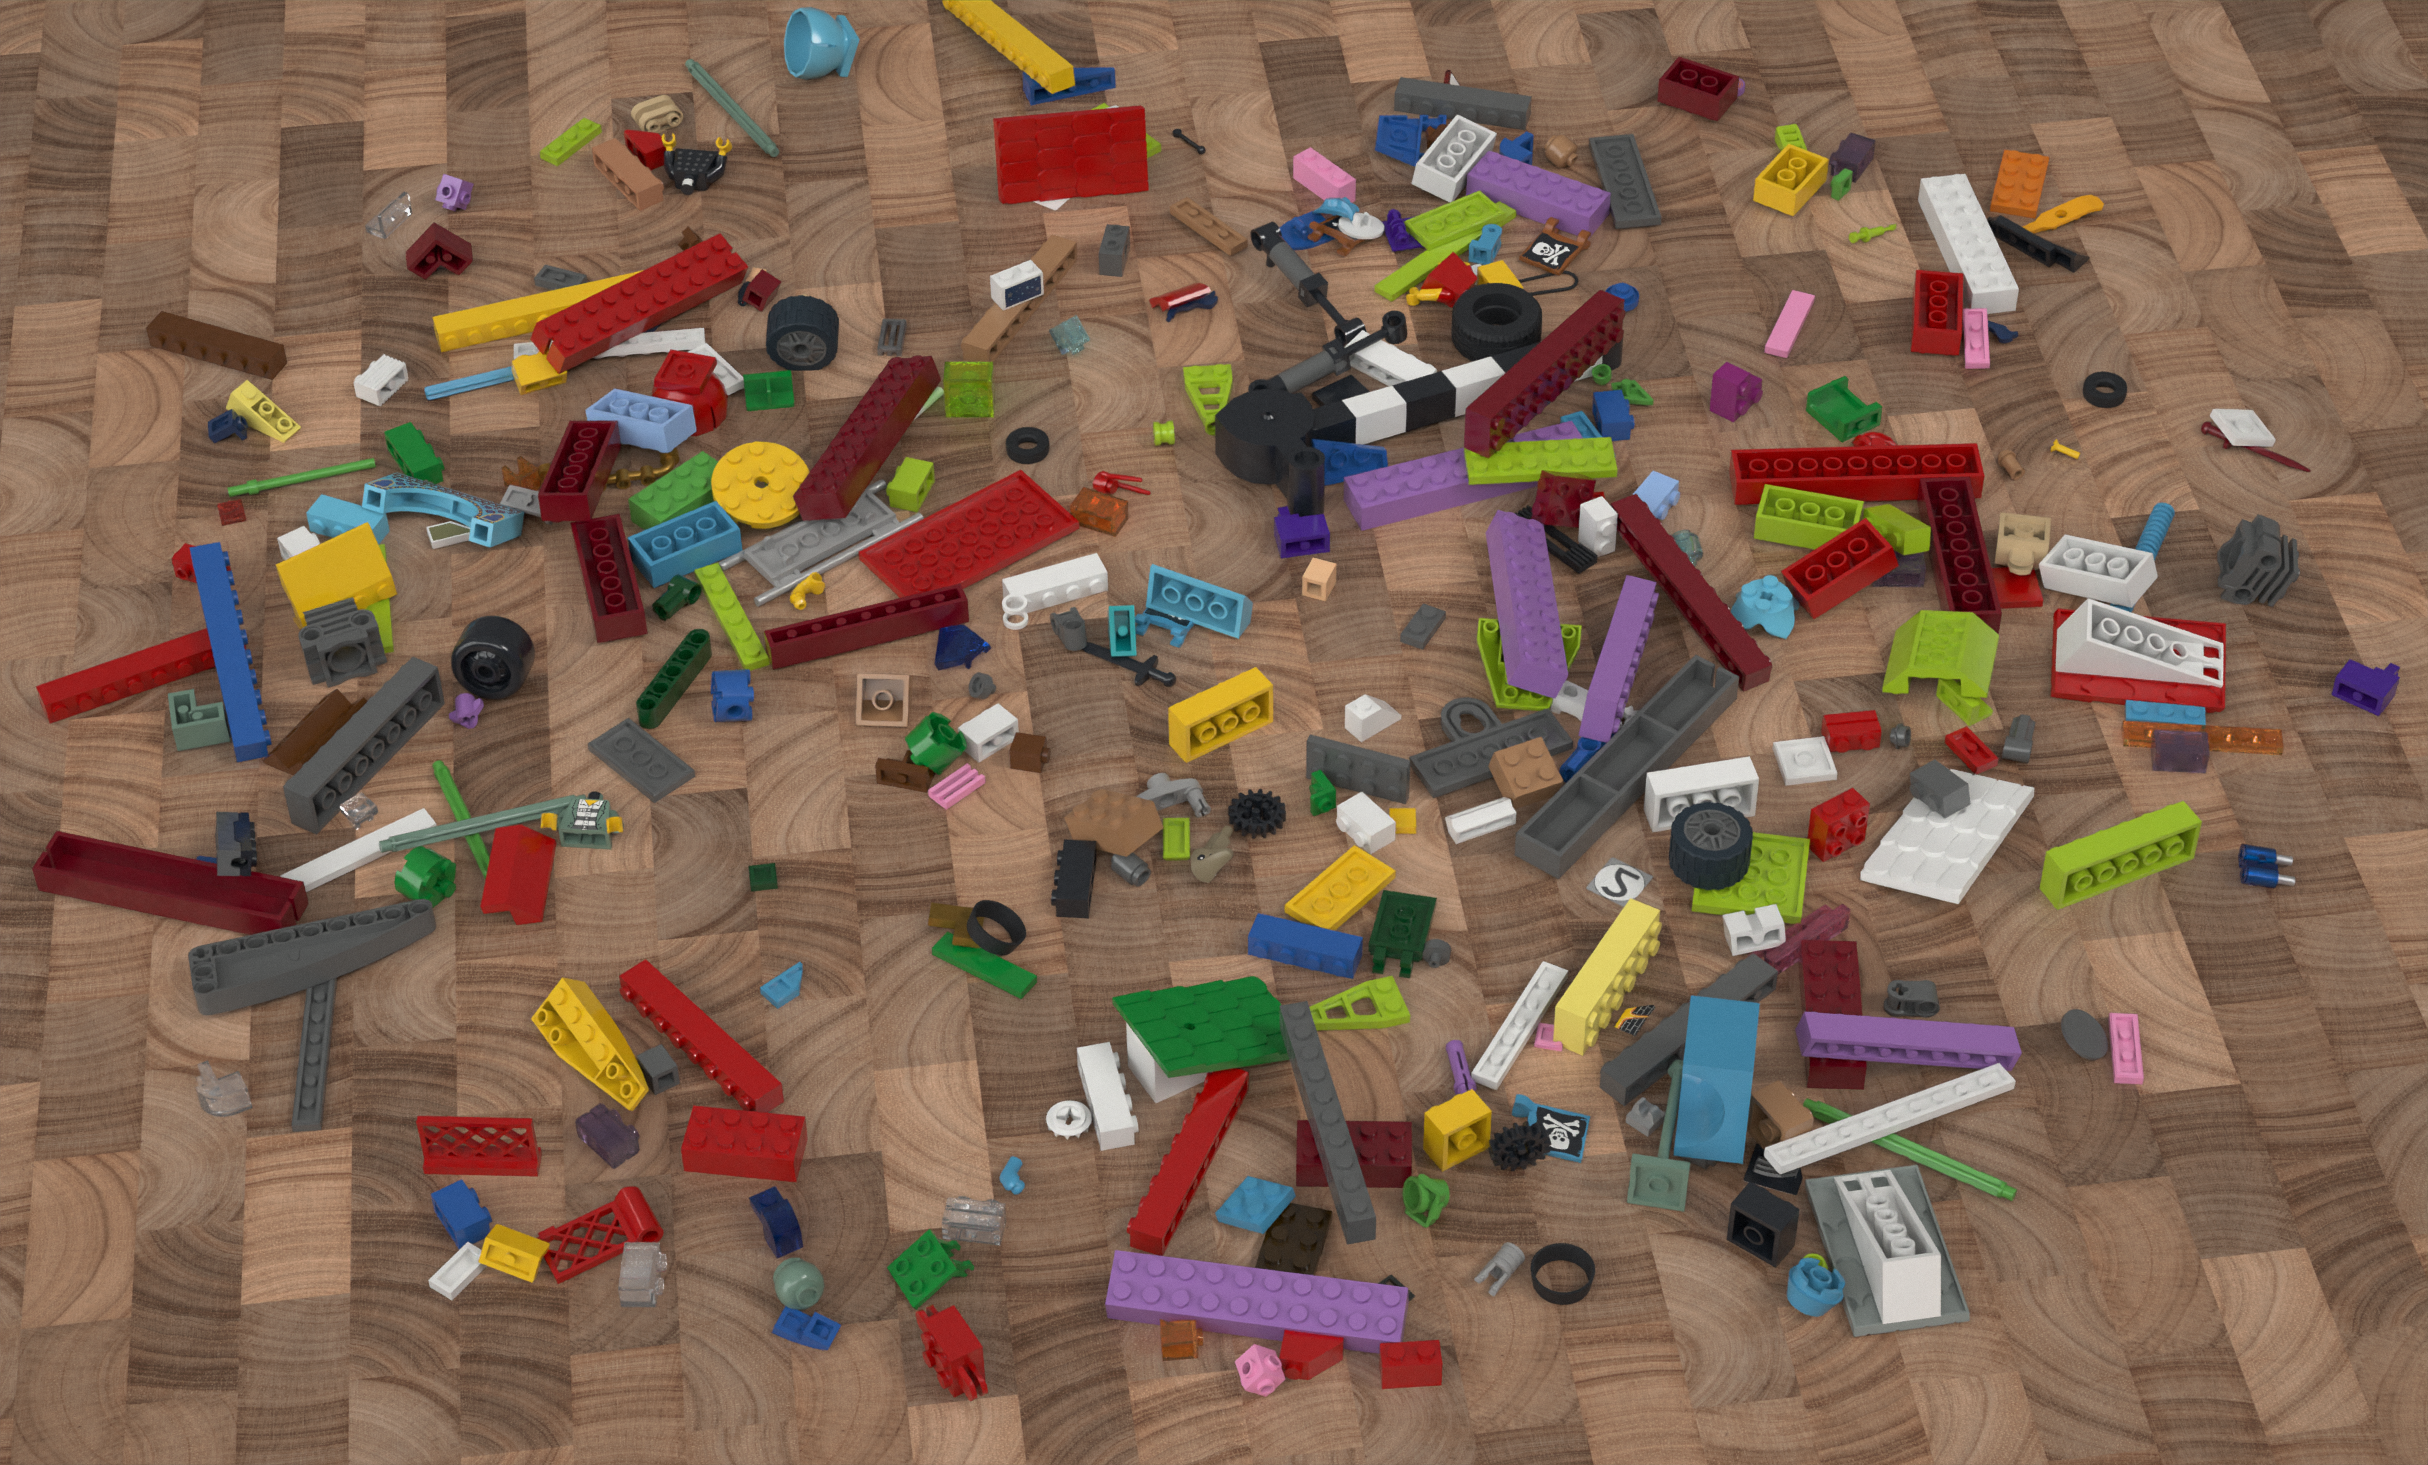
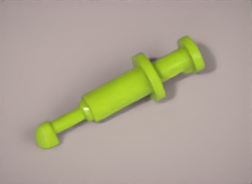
M1890 224L1889 227L1885 228L1882 226L1871 229L1862 227L1859 233L1851 232L1849 240L1853 244L1857 243L1860 239L1865 243L1869 242L1871 238L1883 235L1886 231H1894L1896 224Z

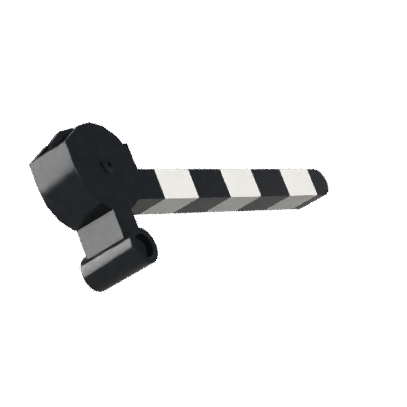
M1623 338L1606 355L1598 359L1594 366L1588 368L1575 381L1591 377L1592 369L1599 364H1606L1611 370L1618 368L1622 362ZM1540 342L1312 409V405L1302 392L1292 394L1284 390L1273 389L1246 392L1233 398L1215 415V454L1223 465L1240 479L1257 484H1276L1287 498V507L1290 515L1299 514V517L1324 514L1325 456L1320 450L1312 447V439L1364 445L1464 415L1466 408Z

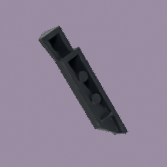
M2002 215L1987 218L1988 224L1996 238L2049 268L2054 263H2057L2074 273L2090 259L2085 254L2035 235Z

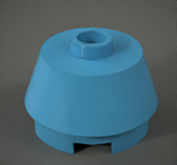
M1803 1258L1799 1261L1798 1265L1793 1266L1789 1271L1787 1299L1800 1312L1809 1316L1820 1317L1842 1301L1845 1280L1835 1268L1830 1272L1826 1268L1819 1266L1820 1260Z

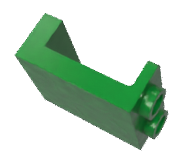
M1846 376L1810 391L1806 404V411L1842 443L1879 426L1883 408L1877 401L1867 406L1848 389L1849 379Z

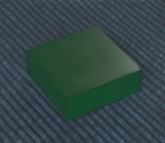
M775 863L748 866L751 892L778 889Z

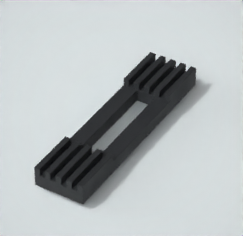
M1527 505L1526 508H1522V511L1519 510L1518 513L1515 512L1514 514L1526 519H1532V507ZM1543 524L1544 531L1569 549L1565 552L1546 538L1548 552L1578 574L1597 563L1598 555L1581 543L1577 544L1553 525Z

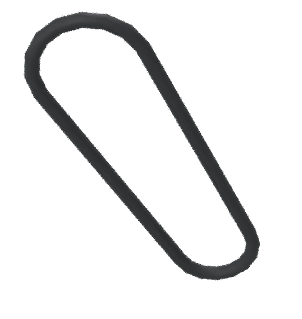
M1564 270L1562 274H1568L1575 279L1572 286L1530 292V294L1533 296L1571 290L1577 286L1579 282L1578 277L1574 273ZM1546 273L1542 275L1519 279L1518 281L1522 283L1535 279L1553 276L1555 274Z

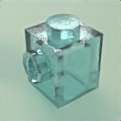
M1077 315L1049 329L1062 355L1071 352L1072 355L1085 349L1083 344L1090 340Z

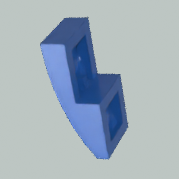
M785 1306L772 1333L804 1346L828 1350L841 1324L817 1312H814L811 1317L797 1309H790Z

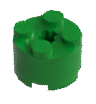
M932 712L929 716H925L905 737V741L912 752L910 755L911 760L916 765L929 767L938 775L946 771L967 748L963 733L961 731L956 733L948 725L951 720L942 714Z
M423 846L412 849L404 857L407 862L403 866L402 871L397 870L395 874L394 884L396 891L411 901L427 899L432 903L433 908L445 897L449 898L456 890V884L454 883L456 863Z

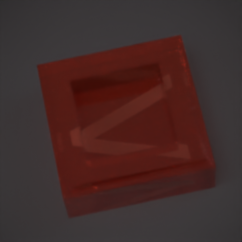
M242 499L217 504L222 526L247 521Z

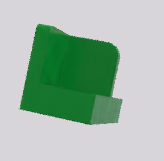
M791 370L743 375L747 411L795 406Z

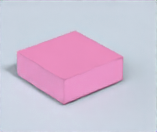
M1538 1024L1534 1047L1562 1051V1042L1553 1041L1554 1025Z

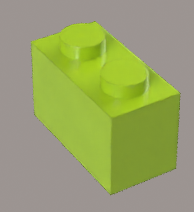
M909 457L904 459L902 465L897 467L893 481H890L887 485L886 495L889 496L890 507L913 512L919 511L935 482L933 462Z

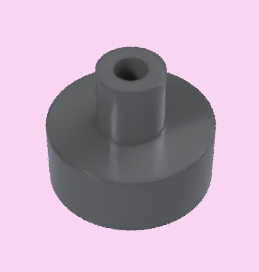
M977 672L972 676L969 683V693L972 697L984 700L990 694L995 693L996 685L993 684L990 675Z
M1431 939L1425 943L1423 958L1429 963L1430 967L1438 968L1449 962L1452 951L1451 946L1443 940Z

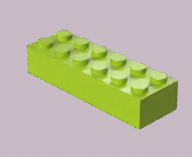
M2184 801L2173 805H2167L2157 811L2145 813L2130 821L2121 822L2119 825L2100 830L2087 837L2078 838L2060 847H2054L2046 851L2039 889L2052 905L2059 910L2192 860L2195 856L2202 821Z

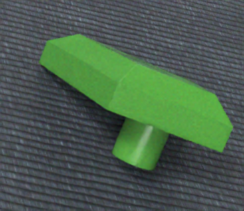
M1623 379L1622 382L1611 383L1612 391L1622 390L1624 399H1628L1629 404L1653 405L1654 403L1651 396L1635 380Z

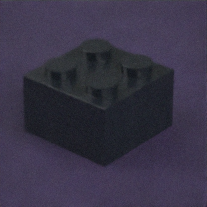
M1749 1182L1731 1203L1727 1241L1776 1268L1795 1246L1800 1209L1792 1203L1773 1195L1767 1189Z

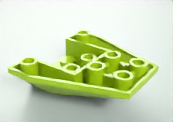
M1479 618L1477 644L1496 708L1533 711L1550 709L1553 698L1508 685L1498 619ZM1560 624L1567 670L1569 672L1580 650L1582 625Z

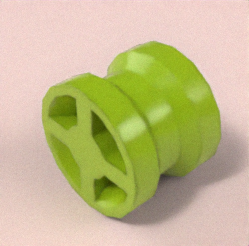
M1173 420L1167 421L1164 424L1153 422L1155 446H1160L1162 443L1175 444Z

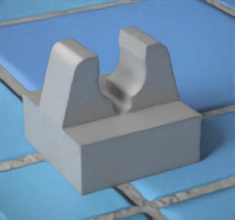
M1642 1097L1626 1115V1123L1649 1137L1664 1123L1665 1112Z

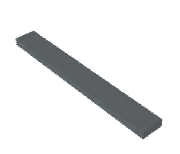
M338 977L307 988L291 1125L293 1132L322 1130Z

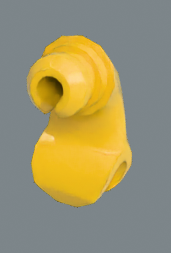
M813 572L794 588L789 600L796 609L802 610L806 607V594L813 593L819 595L823 593L825 583L822 581V576L817 572Z

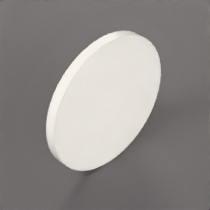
M1364 212V214L1355 213L1353 221H1350L1349 218L1341 217L1338 222V227L1344 234L1357 239H1375L1384 232V224L1367 212Z

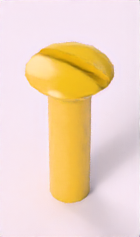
M2058 439L2053 442L2054 445L2050 449L2051 452L2059 451L2077 460L2081 454L2059 444Z

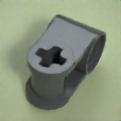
M1072 607L1070 611L1060 614H1050L1052 629L1065 645V648L1077 651L1086 647L1085 621L1080 616L1076 607Z
M1894 980L1887 987L1888 997L1884 1001L1883 1008L1891 1016L1931 1017L1940 1010L1936 985L1932 981Z

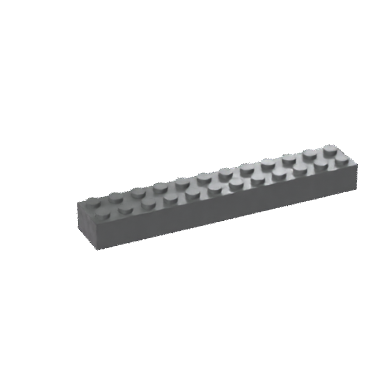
M1695 655L1516 832L1515 856L1559 879L1645 792L1647 773L1667 770L1737 699L1739 676L1719 667L1716 671L1714 688L1715 664Z

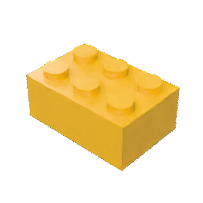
M1788 144L1755 179L1753 201L1794 216L1826 182L1829 159Z

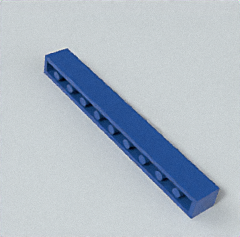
M220 542L190 547L192 564L237 762L266 757L268 755L267 746L272 745L269 730L263 731L262 725H267L264 709H258V705L262 704L260 690H254L253 685L258 684L255 669L249 670V665L253 664L250 649L245 650L244 645L248 644L246 630H240L239 626L244 624L241 609H235V605H239L237 591H231L230 587L235 585L232 570H226V567L230 566L228 552H222Z

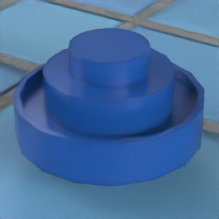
M1618 283L1608 287L1605 291L1625 299V312L1633 310L1638 306L1639 292L1631 285Z

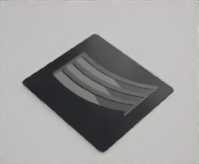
M1757 1143L1743 1180L1784 1193L1797 1195L1803 1179L1801 1167L1779 1174L1764 1157L1765 1150Z

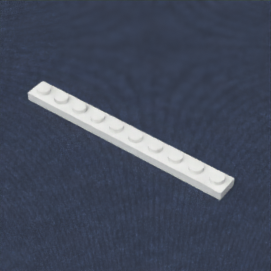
M2000 1063L1768 1146L1765 1148L1764 1157L1779 1174H1783L2013 1090L2016 1081Z

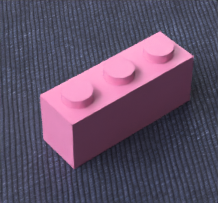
M1311 147L1293 156V178L1324 201L1326 198L1344 197L1348 198L1351 203L1355 201L1356 179Z

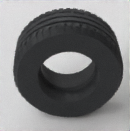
M1505 283L1481 284L1464 292L1453 306L1452 342L1455 348L1471 362L1541 342L1542 309L1538 301L1529 292L1520 287Z

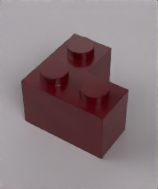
M435 222L406 251L407 269L425 280L440 265L459 276L473 262L471 243Z

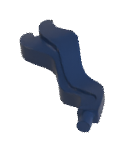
M1212 291L1203 298L1169 309L1166 321L1170 322L1180 311H1189L1194 308L1212 309L1218 302V296H1215V291Z
M1988 320V331L1994 333L2000 343H2009L2019 336L2018 331H2009L2006 326Z

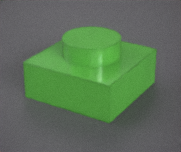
M1844 168L1838 175L1833 177L1830 184L1832 188L1831 198L1839 201L1851 190L1853 171Z

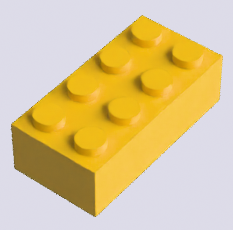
M1254 667L1168 708L1169 745L1188 763L1272 723L1273 684L1257 667Z

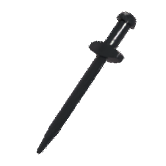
M1087 642L1086 647L1082 649L1086 653L1136 672L1134 680L1136 686L1142 685L1149 678L1163 682L1166 687H1172L1176 683V676L1172 672L1165 673L1156 669L1159 661L1156 655L1151 656L1142 663L1129 657H1111L1109 649L1091 642Z

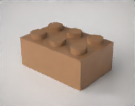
M1105 789L1092 793L1089 799L1075 806L1073 811L1064 817L1073 840L1096 841L1097 850L1125 857L1164 828L1154 801Z

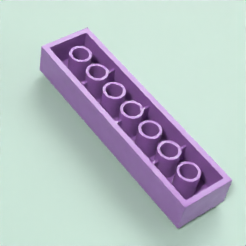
M1629 575L1626 576L1587 693L1579 736L1607 743L1611 739L1612 733L1616 734L1619 730L1625 711V703L1628 702L1640 658H1642L1645 643L1652 627L1655 615L1653 612L1659 593H1655L1657 582Z

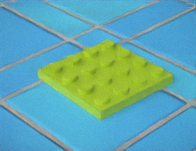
M1753 832L1750 866L1747 874L1744 875L1740 882L1721 890L1694 888L1692 911L1717 915L1744 911L1747 916L1755 914V908L1776 904L1784 923L1801 925L1810 839Z

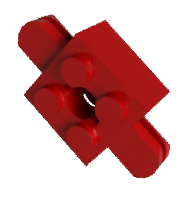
M932 1304L926 1307V1312L922 1309L915 1312L918 1326L923 1332L921 1339L925 1346V1351L922 1352L924 1361L929 1368L933 1367L937 1372V1379L943 1389L948 1388L954 1398L965 1393L970 1402L977 1399V1393L980 1396L987 1394L983 1346L956 1307L953 1305L938 1312Z

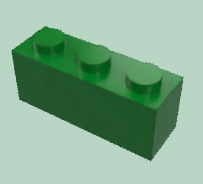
M412 422L384 431L387 450L405 475L432 484L443 482L442 471L445 468L441 458H436L432 445L430 443L426 444L422 431L420 429L416 430Z

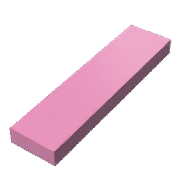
M1792 290L1765 345L1764 353L1788 358L1813 306L1815 295Z

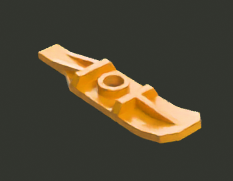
M2080 196L2041 213L2036 221L2022 227L2032 233L2050 229L2054 231L2057 227L2070 221L2078 220L2088 213L2101 211L2104 203L2097 196Z

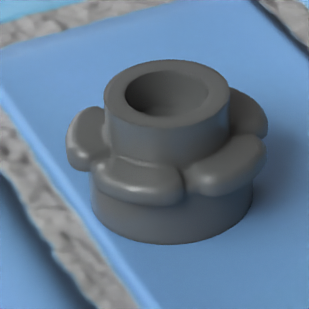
M1902 723L1897 724L1896 728L1893 727L1890 733V741L1894 743L1897 749L1908 747L1911 741V728L1904 726Z

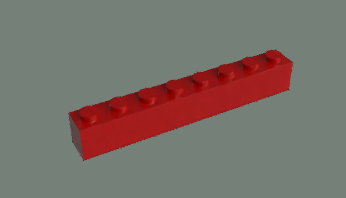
M207 628L36 686L40 704L49 723L69 718L216 667Z
M645 959L619 975L621 985L619 991L622 998L628 1003L631 1002L643 1018L647 1017L651 1020L659 1033H665L670 1038L674 1047L677 1049L681 1048L694 1065L698 1064L704 1070L710 1080H715L719 1083L727 1096H733L738 1101L742 1110L768 1113L784 1102L782 1083L650 962Z
M1232 1068L1207 1073L1203 1091L1196 1094L1191 1113H1186L1180 1134H1175L1170 1153L1163 1156L1159 1174L1154 1175L1151 1179L1149 1193L1147 1196H1142L1136 1217H1131L1128 1223L1127 1234H1130V1247L1158 1256L1164 1255L1249 1091V1072Z

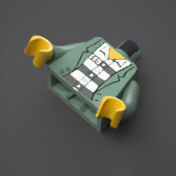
M593 791L588 794L587 799H573L569 807L565 808L558 815L543 813L541 815L540 828L548 827L554 831L558 830L561 847L611 850L612 832L623 833L624 823L617 811L611 810L610 802L603 800L604 797L601 793Z

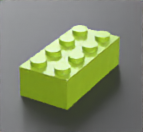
M1765 484L1756 515L1754 539L1815 550L1861 521L1864 501Z

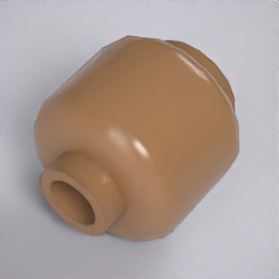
M1553 135L1544 146L1546 159L1558 168H1563L1567 165L1571 167L1578 159V155H1576L1577 145L1565 135Z

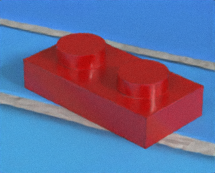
M1967 726L1945 736L1944 743L1974 774H1980L1997 766L1999 758Z

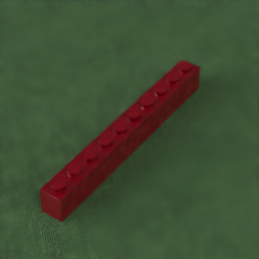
M1637 494L1612 502L1610 506L1618 514L1617 532L1725 670L1739 676V688L1744 692L1769 682L1772 670L1770 658L1764 655L1758 647L1756 640L1748 635L1744 630L1743 624L1733 616L1728 605L1721 601L1715 589L1703 578L1701 571L1696 569L1690 562L1688 555L1679 548L1674 537L1669 535L1663 528L1661 521L1652 514L1647 503L1642 501Z

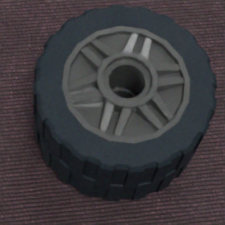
M790 296L778 301L769 311L767 320L766 351L770 359L780 367L792 371H814L828 366L835 359L838 350L839 318L837 317V312L824 300L812 296Z
M1696 803L1684 808L1682 812L1676 815L1671 826L1669 865L1676 877L1692 887L1705 890H1721L1740 882L1744 875L1747 874L1750 866L1753 829L1748 818H1745L1744 814L1734 809V807L1724 805L1723 803Z

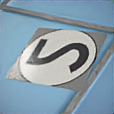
M1612 857L1586 889L1625 907L1630 898L1636 899L1653 876Z

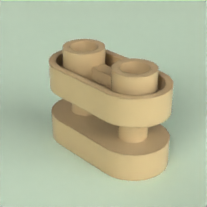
M661 95L638 103L631 111L633 120L642 131L660 133L677 127L683 120V113L668 95Z

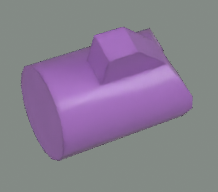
M460 694L455 698L456 710L449 713V718L452 722L461 724L466 728H474L477 725L478 715L484 707V703L480 698L475 700L472 694Z

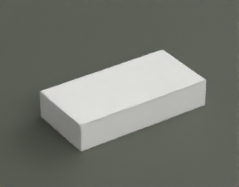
M467 1242L429 1279L430 1288L453 1300L487 1267V1265L478 1262L482 1250Z

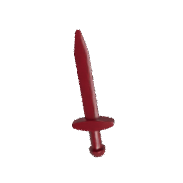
M2206 421L2202 424L2201 432L2204 435L2210 434L2224 440L2222 448L2229 449L2233 446L2220 428L2213 426L2212 422ZM2241 446L2289 467L2306 472L2311 471L2300 463L2261 446Z

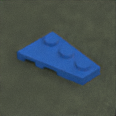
M1312 439V447L1320 450L1325 456V486L1344 482V477L1388 467L1387 450L1384 447Z

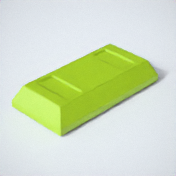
M1163 818V859L1166 861L1190 859V818Z

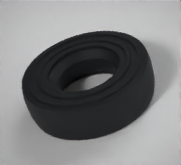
M2101 371L2092 373L2086 378L2083 385L2084 398L2090 404L2101 408L2117 407L2124 402L2127 395V383L2125 380L2111 372ZM2109 387L2113 389L2114 392L2103 393L2098 391L2096 388Z
M1035 427L1018 428L1012 431L1006 439L1007 455L1017 463L1034 464L1042 461L1049 453L1050 443L1047 434ZM1024 442H1033L1037 444L1036 447L1031 449H1023L1019 447V445Z

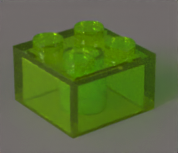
M945 362L943 385L946 417H994L995 383L993 362Z

